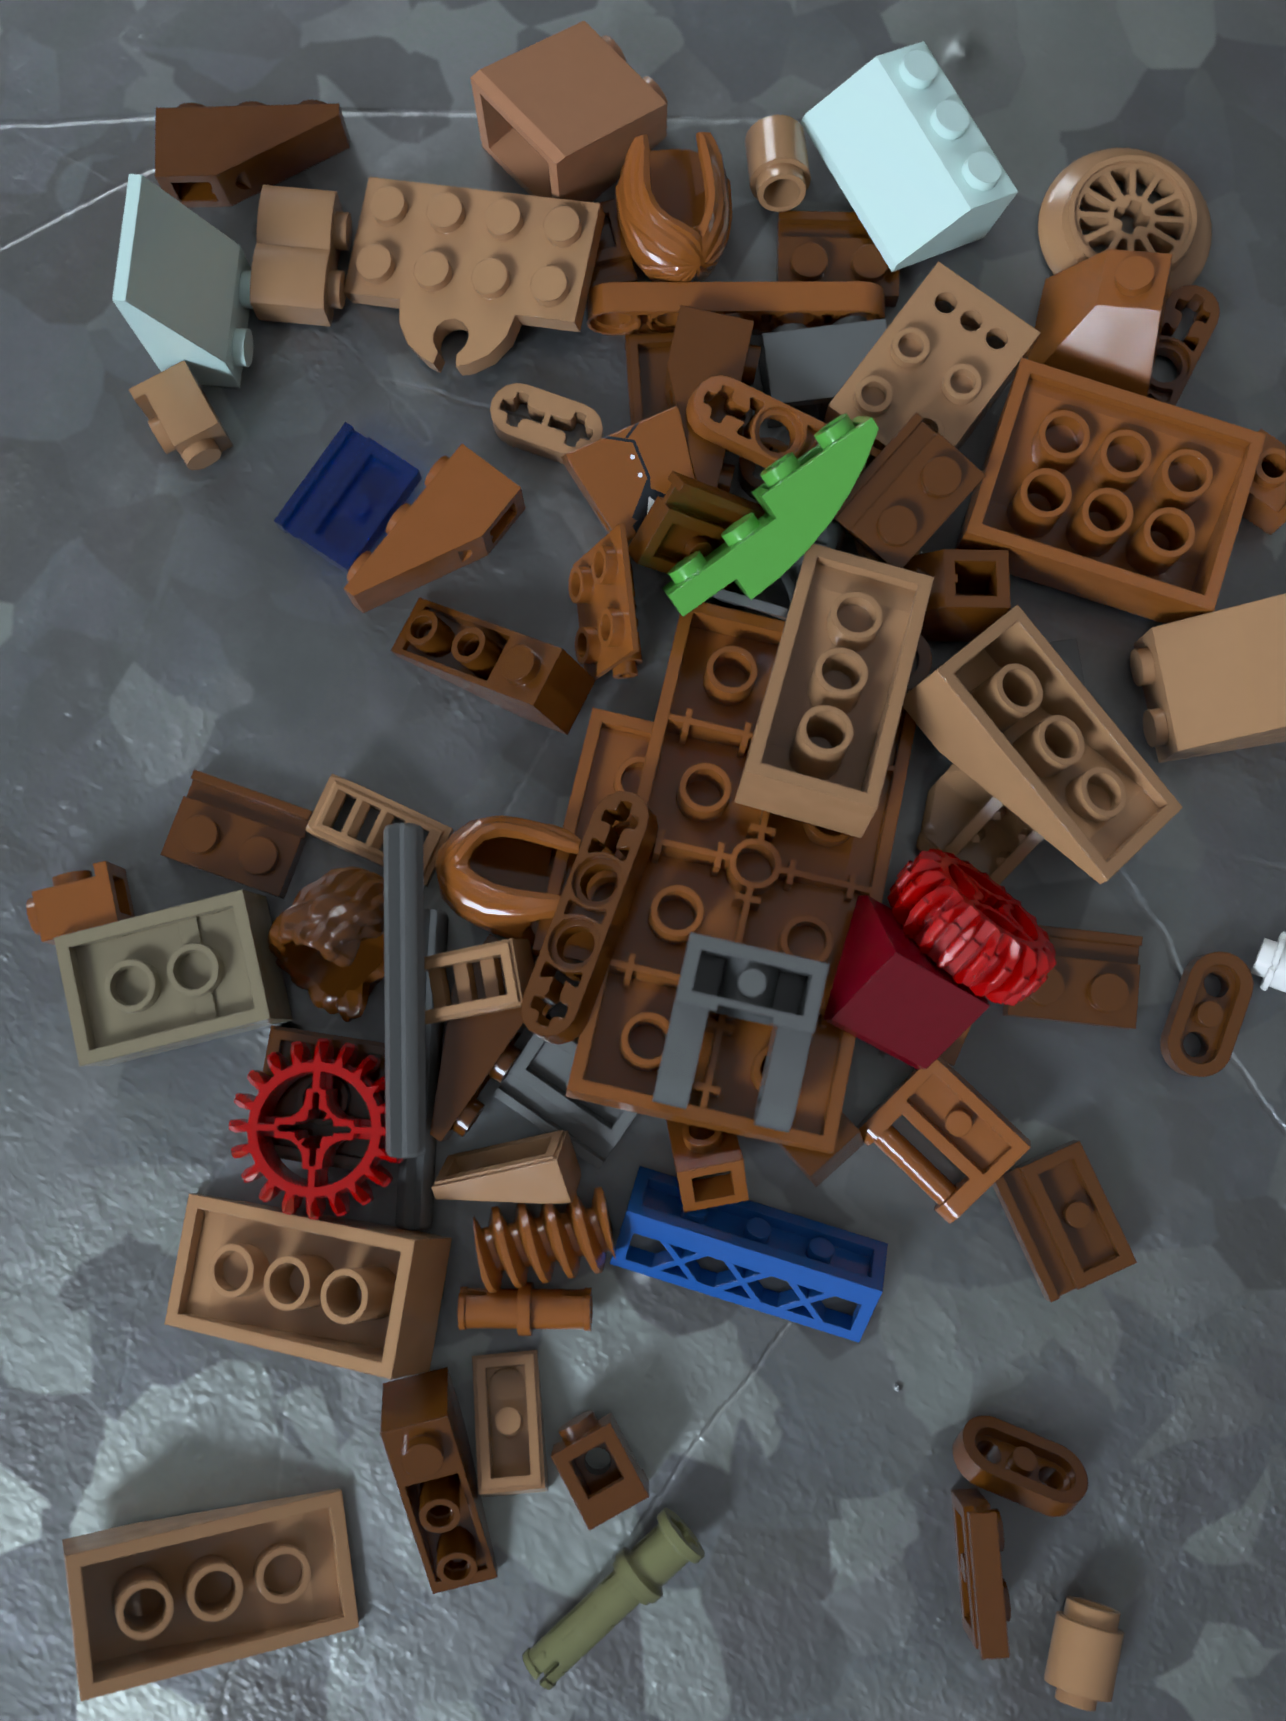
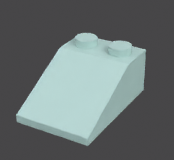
M129 174L112 297L113 302L161 372L184 360L200 385L240 388L243 366L249 367L253 358V336L251 330L248 329L250 309H253L250 304L251 267L241 246L143 175Z

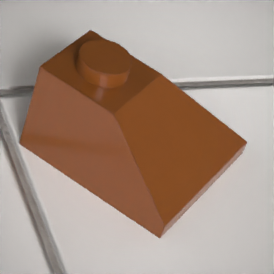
M1107 249L1046 278L1035 323V329L1041 333L1028 356V360L1148 397L1169 295L1173 254Z

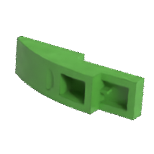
M845 413L817 431L814 438L818 445L797 459L794 453L790 452L761 472L760 476L765 483L752 491L765 514L758 519L753 512L743 516L722 532L721 536L725 541L724 544L705 557L700 551H696L681 560L668 572L672 581L662 587V590L683 617L733 581L740 591L752 600L779 579L807 552L830 524L850 494L868 459L879 430L873 418L857 416L851 420L848 414Z

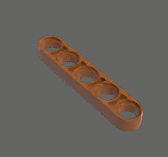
M863 281L608 282L590 288L587 298V326L594 332L604 335L675 331L680 305L754 321L752 335L770 333L775 328L790 323L804 324L807 328L832 325L837 320L849 316H863L868 321L885 319L884 288L878 284Z

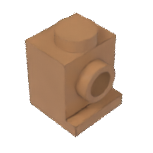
M184 360L129 389L135 402L149 420L147 422L165 453L169 454L177 450L188 469H204L215 463L223 451L233 447L202 387Z

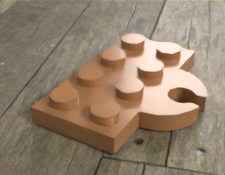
M369 177L343 293L351 303L399 309V324L407 344L431 369L440 373L445 364L441 353L443 339L455 330L467 331L469 334L467 343L456 354V368L463 376L476 374L495 365L513 347L521 325L573 332L581 331L605 213L600 203Z

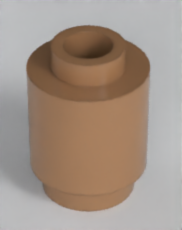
M767 116L754 123L745 137L750 189L754 197L758 199L761 206L765 209L783 212L795 208L803 201L811 182L805 132L802 125L790 116Z
M1066 1596L1064 1611L1056 1612L1044 1680L1056 1687L1055 1698L1057 1700L1086 1711H1096L1097 1701H1112L1125 1634L1118 1628L1121 1616L1119 1611L1084 1598Z

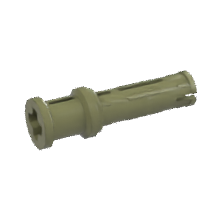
M664 1508L658 1513V1524L633 1548L622 1547L616 1553L612 1564L614 1570L532 1648H528L523 1653V1662L535 1680L542 1672L545 1676L540 1680V1685L543 1688L551 1690L568 1670L639 1603L644 1605L656 1603L663 1596L662 1587L689 1561L697 1564L705 1557V1552L697 1537L675 1512L669 1508Z

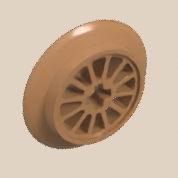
M1111 148L1096 151L1079 158L1067 166L1055 178L1041 204L1038 235L1043 256L1054 275L1096 255L1097 253L1093 248L1101 244L1107 246L1108 249L1173 254L1169 298L1178 288L1192 285L1200 275L1211 247L1212 225L1210 213L1202 193L1182 169L1171 161L1148 151L1133 148ZM1115 181L1123 182V194ZM1136 182L1147 186L1142 196L1136 195ZM1093 189H1098L1101 195L1093 191ZM1153 192H1157L1163 197V199L1151 204L1148 202ZM1080 207H1083L1088 211H1081ZM1168 212H1172L1174 214V217L1161 216ZM1123 215L1134 219L1132 223L1134 231L1132 234L1121 231ZM1081 230H1090L1094 232L1088 235H1083ZM1168 235H1174L1176 237V240Z

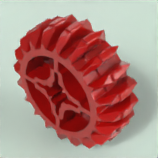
M930 848L928 851L922 850L914 861L910 860L897 874L898 879L890 888V894L887 897L895 920L903 925L904 934L917 943L919 952L927 954L936 963L937 969L945 970L954 978L957 984L963 983L975 995L986 996L993 1003L1015 1006L1018 1002H1022L1026 997L1035 993L1048 979L1047 974L1057 964L1055 960L1056 952L1049 940L1048 933L1038 926L1036 917L1023 908L1022 902L1013 898L1006 891L1005 886H1000L993 881L987 872L982 873L969 861L960 860L954 853Z
M328 1038L318 1039L315 1046L314 1059H312L306 1043L296 1041L291 1044L292 1065L280 1052H272L267 1056L268 1066L274 1075L272 1078L260 1070H251L247 1079L251 1085L259 1090L257 1096L247 1093L236 1094L234 1103L241 1108L250 1110L248 1119L231 1120L229 1122V1130L235 1133L247 1131L248 1143L236 1145L231 1149V1154L233 1158H243L252 1155L255 1164L245 1169L241 1177L245 1183L255 1181L263 1175L268 1179L259 1194V1199L263 1202L273 1200L282 1190L286 1191L282 1202V1212L284 1214L291 1215L296 1213L301 1206L303 1198H306L308 1218L319 1219L324 1214L326 1198H328L336 1216H343L350 1211L348 1191L361 1205H366L374 1200L372 1189L366 1181L368 1178L382 1187L391 1184L393 1177L387 1169L380 1165L382 1159L391 1163H401L405 1159L390 1157L386 1153L385 1098L383 1096V1093H385V1076L376 1082L371 1079V1076L378 1069L381 1060L376 1055H369L358 1067H355L358 1046L348 1042L340 1049L335 1060L334 1046L332 1040ZM313 1074L312 1088L306 1089L305 1102L300 1111L293 1116H273L277 1102L288 1087L302 1077ZM334 1075L343 1078L357 1089L368 1107L371 1119L351 1117L343 1112L338 1102V1089L333 1088ZM321 1110L327 1113L323 1121L332 1119L334 1126L350 1127L351 1131L336 1132L331 1136L323 1137L320 1145H317L314 1142L317 1135L309 1136L306 1129H292L291 1125L304 1124L310 1120L318 1119ZM272 1137L287 1139L297 1145L302 1156V1169H307V1179L296 1175L282 1162L275 1150ZM346 1140H370L366 1154L359 1165L343 1179L328 1183L329 1167L334 1165L336 1150L341 1143Z

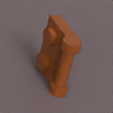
M941 1056L927 1069L915 1068L857 1126V1129L861 1132L863 1142L867 1146L874 1143L937 1203L934 1210L949 1224L959 1218L1031 1148V1141ZM903 1115L966 1176L954 1185L892 1124Z

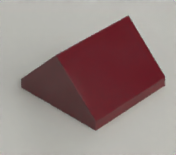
M860 895L856 901L823 1020L916 1069H927L990 1007V1004L985 996L975 995L963 983L957 984L954 978L945 970L937 969L936 963L927 954L919 952V946L913 939L904 934L903 925L895 920L891 908L868 895Z

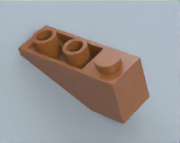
M461 444L450 458L447 455L442 456L428 472L425 479L426 488L412 505L409 503L403 504L392 515L386 527L387 536L373 553L371 551L362 553L349 569L347 574L348 583L343 589L353 605L365 613L488 556L526 509L521 487L464 444Z

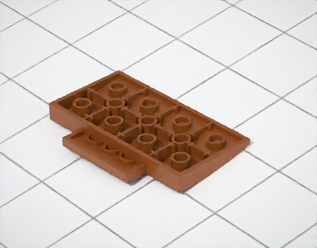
M703 602L684 617L681 614L679 615L654 722L592 708L563 828L570 830L580 838L582 844L593 812L599 802L610 794L622 791L632 792L641 797L656 816L658 833L589 1021L582 1034L579 1035L566 1097L693 1126L832 1154L835 1149L856 1037L824 1021L823 1017L858 896L868 895L880 903L883 900L916 723L902 707L878 808L862 838L735 803L737 790L785 621ZM630 814L626 821L620 822L616 820L612 828L620 836L624 829L630 828L635 830L638 822ZM618 848L615 852V855L610 853L607 849L602 850L603 853H609L617 857L622 862L626 860V857L618 850ZM557 849L548 884V894L562 896L577 854ZM604 870L595 874L587 885L588 899L600 902L613 895L618 884L617 873ZM553 918L540 919L532 949L533 955L539 956ZM581 931L575 933L567 940L563 951L564 959L567 963H582L590 957L595 944L593 934ZM691 932L829 964L792 1126L788 1133L754 1125L756 1102L773 1026L726 1015L708 1013L687 1108L683 1109L652 1102L685 950Z

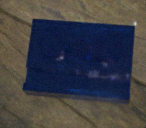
M345 422L274 519V522L280 530L289 533L298 539L301 544L348 574L355 560L365 551H371L386 530L392 515L406 502L422 480V477L417 468L370 437H364L355 431L353 426Z

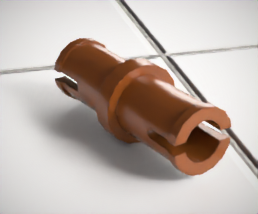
M526 1282V1285L521 1288H500L498 1292L490 1293L486 1288L461 1286L458 1296L459 1330H467V1328L517 1329L518 1336H532L534 1329L591 1331L593 1317L592 1287H585V1289H535L534 1282Z

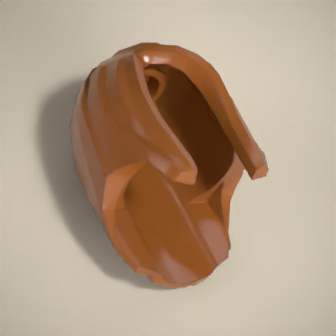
M710 132L696 133L698 152L690 149L650 151L647 134L635 137L627 152L625 164L621 169L618 185H616V208L619 224L633 260L652 282H702L715 269L727 246L732 221L731 181L727 178L720 148Z
M490 816L469 821L451 834L447 842L439 848L435 868L441 897L459 917L474 926L507 939H528L533 947L540 919L553 918L561 896L547 893L557 849L578 854L581 839L568 829L518 817Z

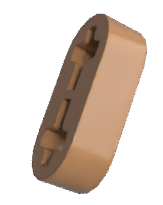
M514 383L506 385L497 391L491 401L490 413L494 430L503 442L564 464L561 458L563 455L604 438L601 418L594 409L528 384ZM520 404H525L528 406L529 417L542 422V424L529 419H521L517 427L510 426L508 414L505 411L515 412ZM576 424L585 425L586 437L590 440L579 439L575 447L567 445L564 432L553 428L573 431Z

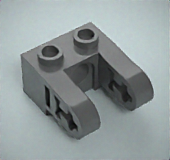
M691 932L685 950L652 1102L683 1109L687 1108L708 1013L726 1015L773 1026L756 1102L754 1125L788 1133L792 1126L829 964Z

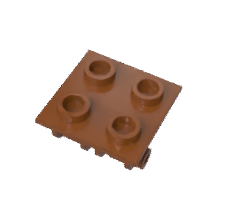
M619 523L573 564L569 576V595L571 601L577 604L579 629L575 637L576 658L595 680L612 670L613 678L615 679L636 677L638 675L637 666L643 663L639 632H637L639 623L635 615L637 605L636 600H634L633 568L629 560L626 524Z

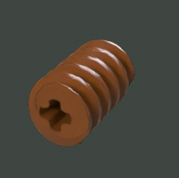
M602 1187L594 1188L591 1208H585L576 1193L573 1202L566 1204L564 1213H559L554 1204H542L540 1216L533 1218L525 1203H517L513 1222L507 1223L498 1206L491 1207L488 1227L481 1228L476 1217H473L475 1245L481 1278L490 1293L500 1290L504 1271L507 1272L513 1285L516 1288H521L526 1285L530 1266L533 1267L542 1283H548L552 1280L556 1261L560 1263L563 1271L570 1279L578 1276L580 1261L583 1256H585L595 1274L604 1271L607 1252L611 1251L616 1260L606 1195Z

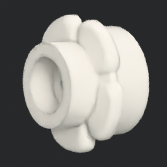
M1286 931L1280 934L1277 942L1264 938L1255 959L1251 973L1263 977L1260 984V989L1263 991L1271 987L1286 993Z

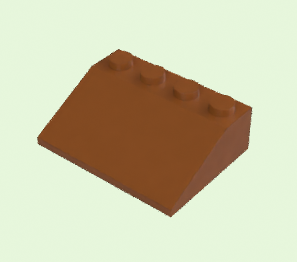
M1022 358L981 471L986 476L974 488L955 549L1008 550L1009 574L1164 624L1213 612L1266 434Z

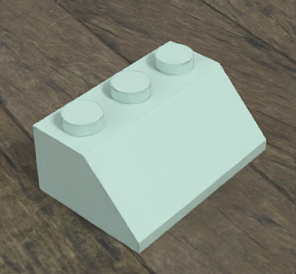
M924 41L876 56L809 110L801 120L802 126L891 272L984 238L1018 193Z

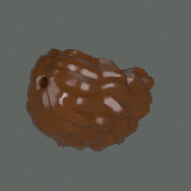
M352 866L331 869L317 881L302 888L296 895L291 907L281 912L272 923L268 935L269 949L277 957V965L290 975L293 984L307 990L313 1004L317 1008H323L329 1014L339 1013L345 1022L362 1017L373 988L384 978V878L369 870Z

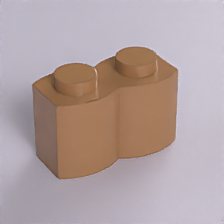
M263 185L257 215V243L251 267L250 304L258 320L331 327L334 308L343 309L346 295L343 293L346 281L345 272L337 270L341 250L349 251L351 247V213L343 212L337 191Z

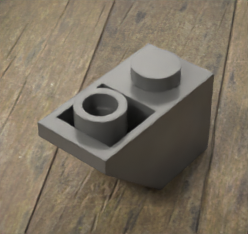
M849 316L837 320L832 325L807 328L804 324L790 323L779 326L770 333H762L761 352L758 362L763 393L824 422L829 403L887 329L886 318L868 321L863 316ZM767 420L768 428L785 426L777 420Z

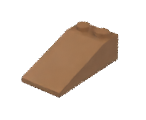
M812 544L803 558L737 790L735 803L862 838L878 808L934 577Z
M1018 604L905 695L902 707L941 754L1099 884L1108 881L1183 808Z
M189 1193L165 1325L391 1380L428 1372L431 1366L452 1238L421 1231L404 1230L397 1226L324 1214L319 1219H309L306 1211L297 1210L296 1213L287 1215L282 1212V1207Z
M340 1488L137 1522L62 1540L80 1702L359 1628L343 1496Z

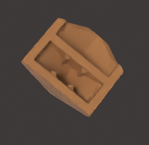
M953 763L928 791L921 832L918 835L916 848L921 852L922 850L928 851L932 848L954 853L960 860L969 861L982 873L987 872L989 877L1000 885L1044 838Z

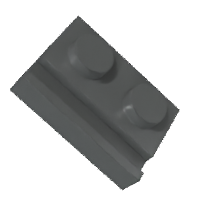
M548 1015L547 1018L551 1021L552 1017ZM533 1034L493 1096L546 1133L568 1130L575 1154L599 1170L638 1113L566 1097L567 1085L579 1036L571 1042L552 1044Z

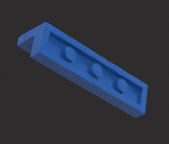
M639 1166L615 1244L616 1260L612 1255L610 1264L859 1343L883 1292L888 1243L751 1200L684 1213L677 1177ZM633 1233L660 1241L666 1250L652 1253L630 1246ZM709 1256L724 1261L729 1270L715 1273L701 1268L696 1260ZM772 1276L787 1281L792 1289L775 1292L763 1288L758 1280ZM835 1296L858 1304L851 1316L826 1308L821 1300Z

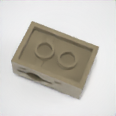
M242 889L54 937L79 1066H111L293 1020L282 969L276 963L277 957L269 949L268 935L272 921L266 896Z

